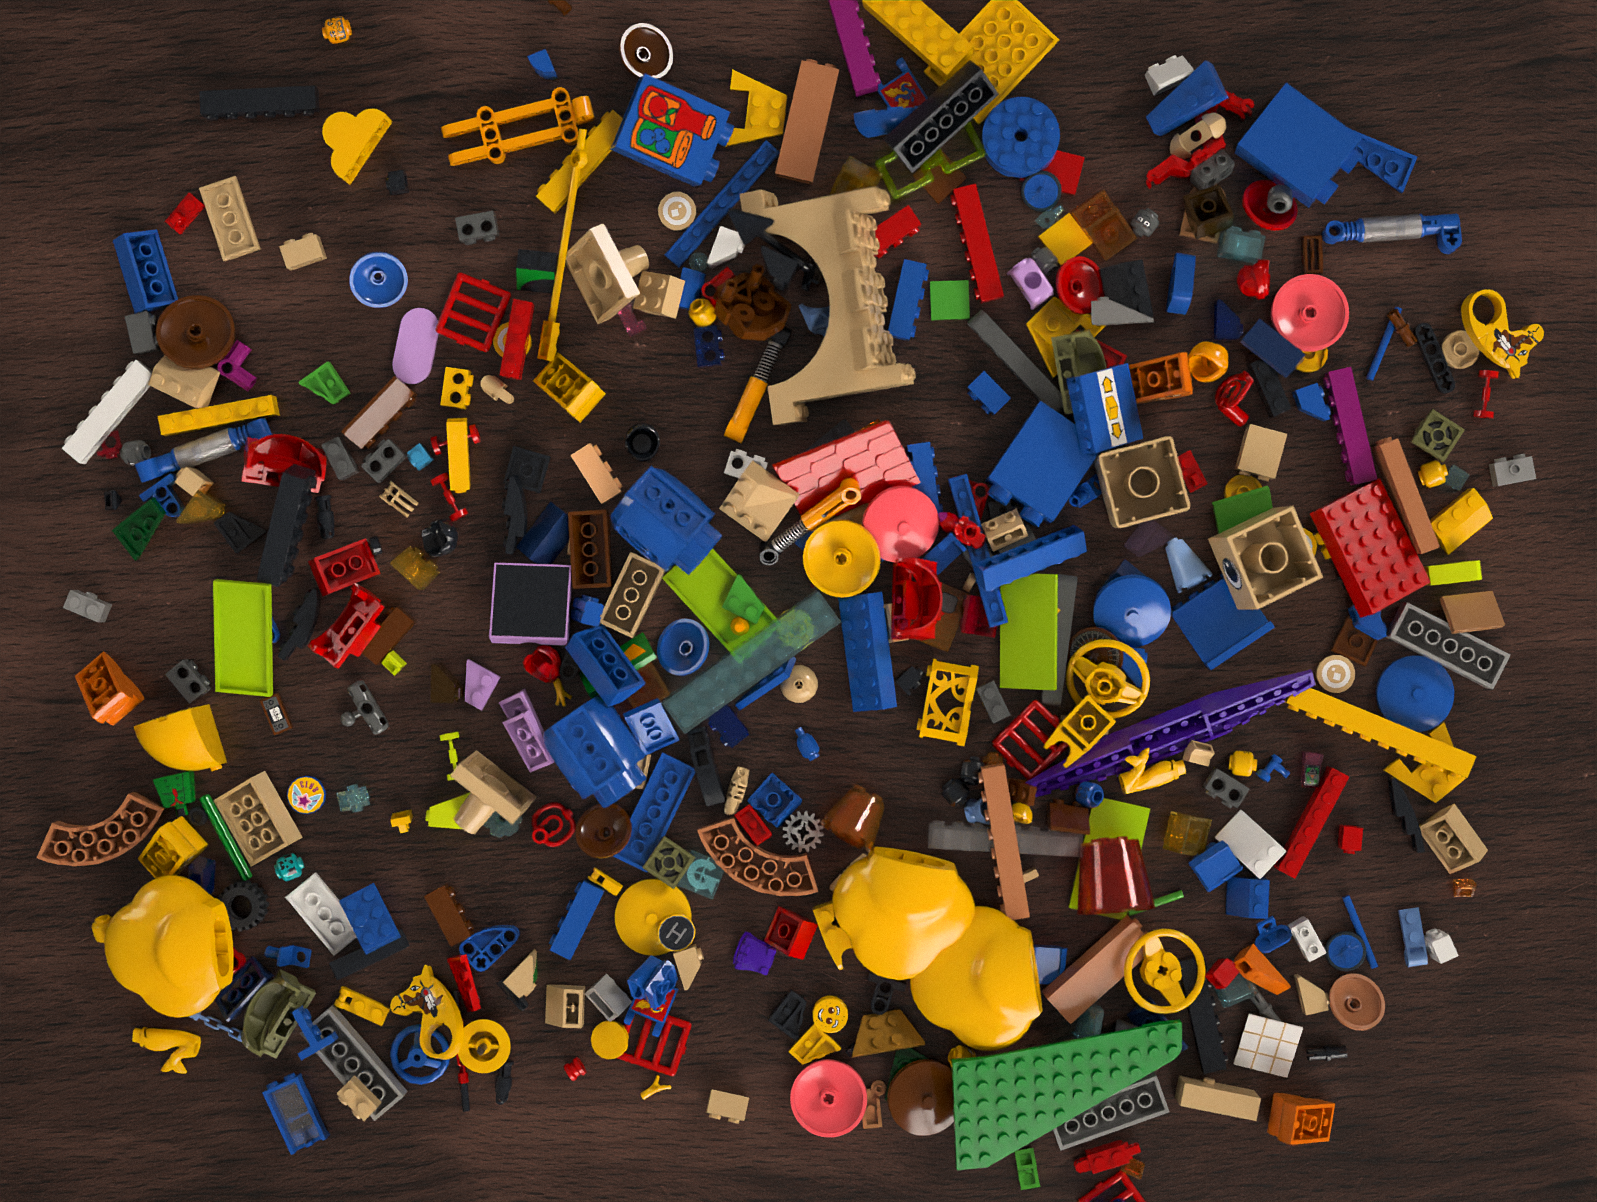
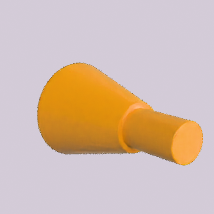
M742 617L734 618L730 625L731 631L738 636L745 635L750 627L748 620Z

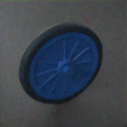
M1039 171L1027 176L1021 186L1023 202L1035 211H1047L1053 208L1060 200L1062 193L1058 178L1048 171Z
M1350 931L1335 933L1329 938L1325 946L1327 961L1332 967L1340 971L1355 970L1364 962L1366 957L1364 941L1357 934Z

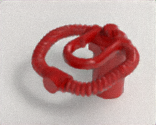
M1246 371L1226 378L1220 384L1215 394L1218 410L1238 427L1246 424L1249 419L1248 414L1237 406L1253 383V378ZM1234 380H1240V381H1245V382H1247V383L1245 384V386L1243 387V389L1241 390V392H1240V394L1238 395V397H1237L1235 400H1233V399L1235 398V396L1238 394V392L1240 391V389H1241V383L1238 382V381H1234ZM1236 385V388L1233 392H1231L1230 397L1226 398L1227 394H1229L1228 392L1230 391V389Z
M558 802L548 803L540 807V809L538 808L533 814V818H531L533 841L550 847H558L567 842L572 834H574V830H576L572 811L568 808L566 809L561 803L558 804ZM556 807L561 810L562 815L569 821L571 828L564 838L552 842L548 839L562 830V819L557 815H550L538 826L536 820L545 810ZM557 819L559 827L548 834L543 826L548 824L549 820Z

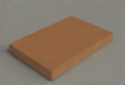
M1493 591L1442 596L1439 599L1452 634L1497 629L1505 626Z

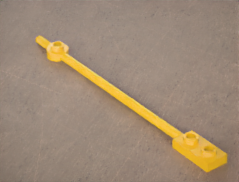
M579 129L577 146L570 155V165L573 167L551 305L548 321L543 320L537 356L539 359L554 361L557 351L556 344L560 333V323H556L571 224L580 170L588 162V156L584 150L587 133L585 129Z

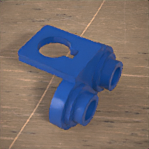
M1273 916L1256 924L1259 936L1255 940V945L1261 953H1269L1288 943L1292 938L1290 928L1286 925L1277 926ZM1270 923L1266 929L1265 927L1262 928L1265 924Z

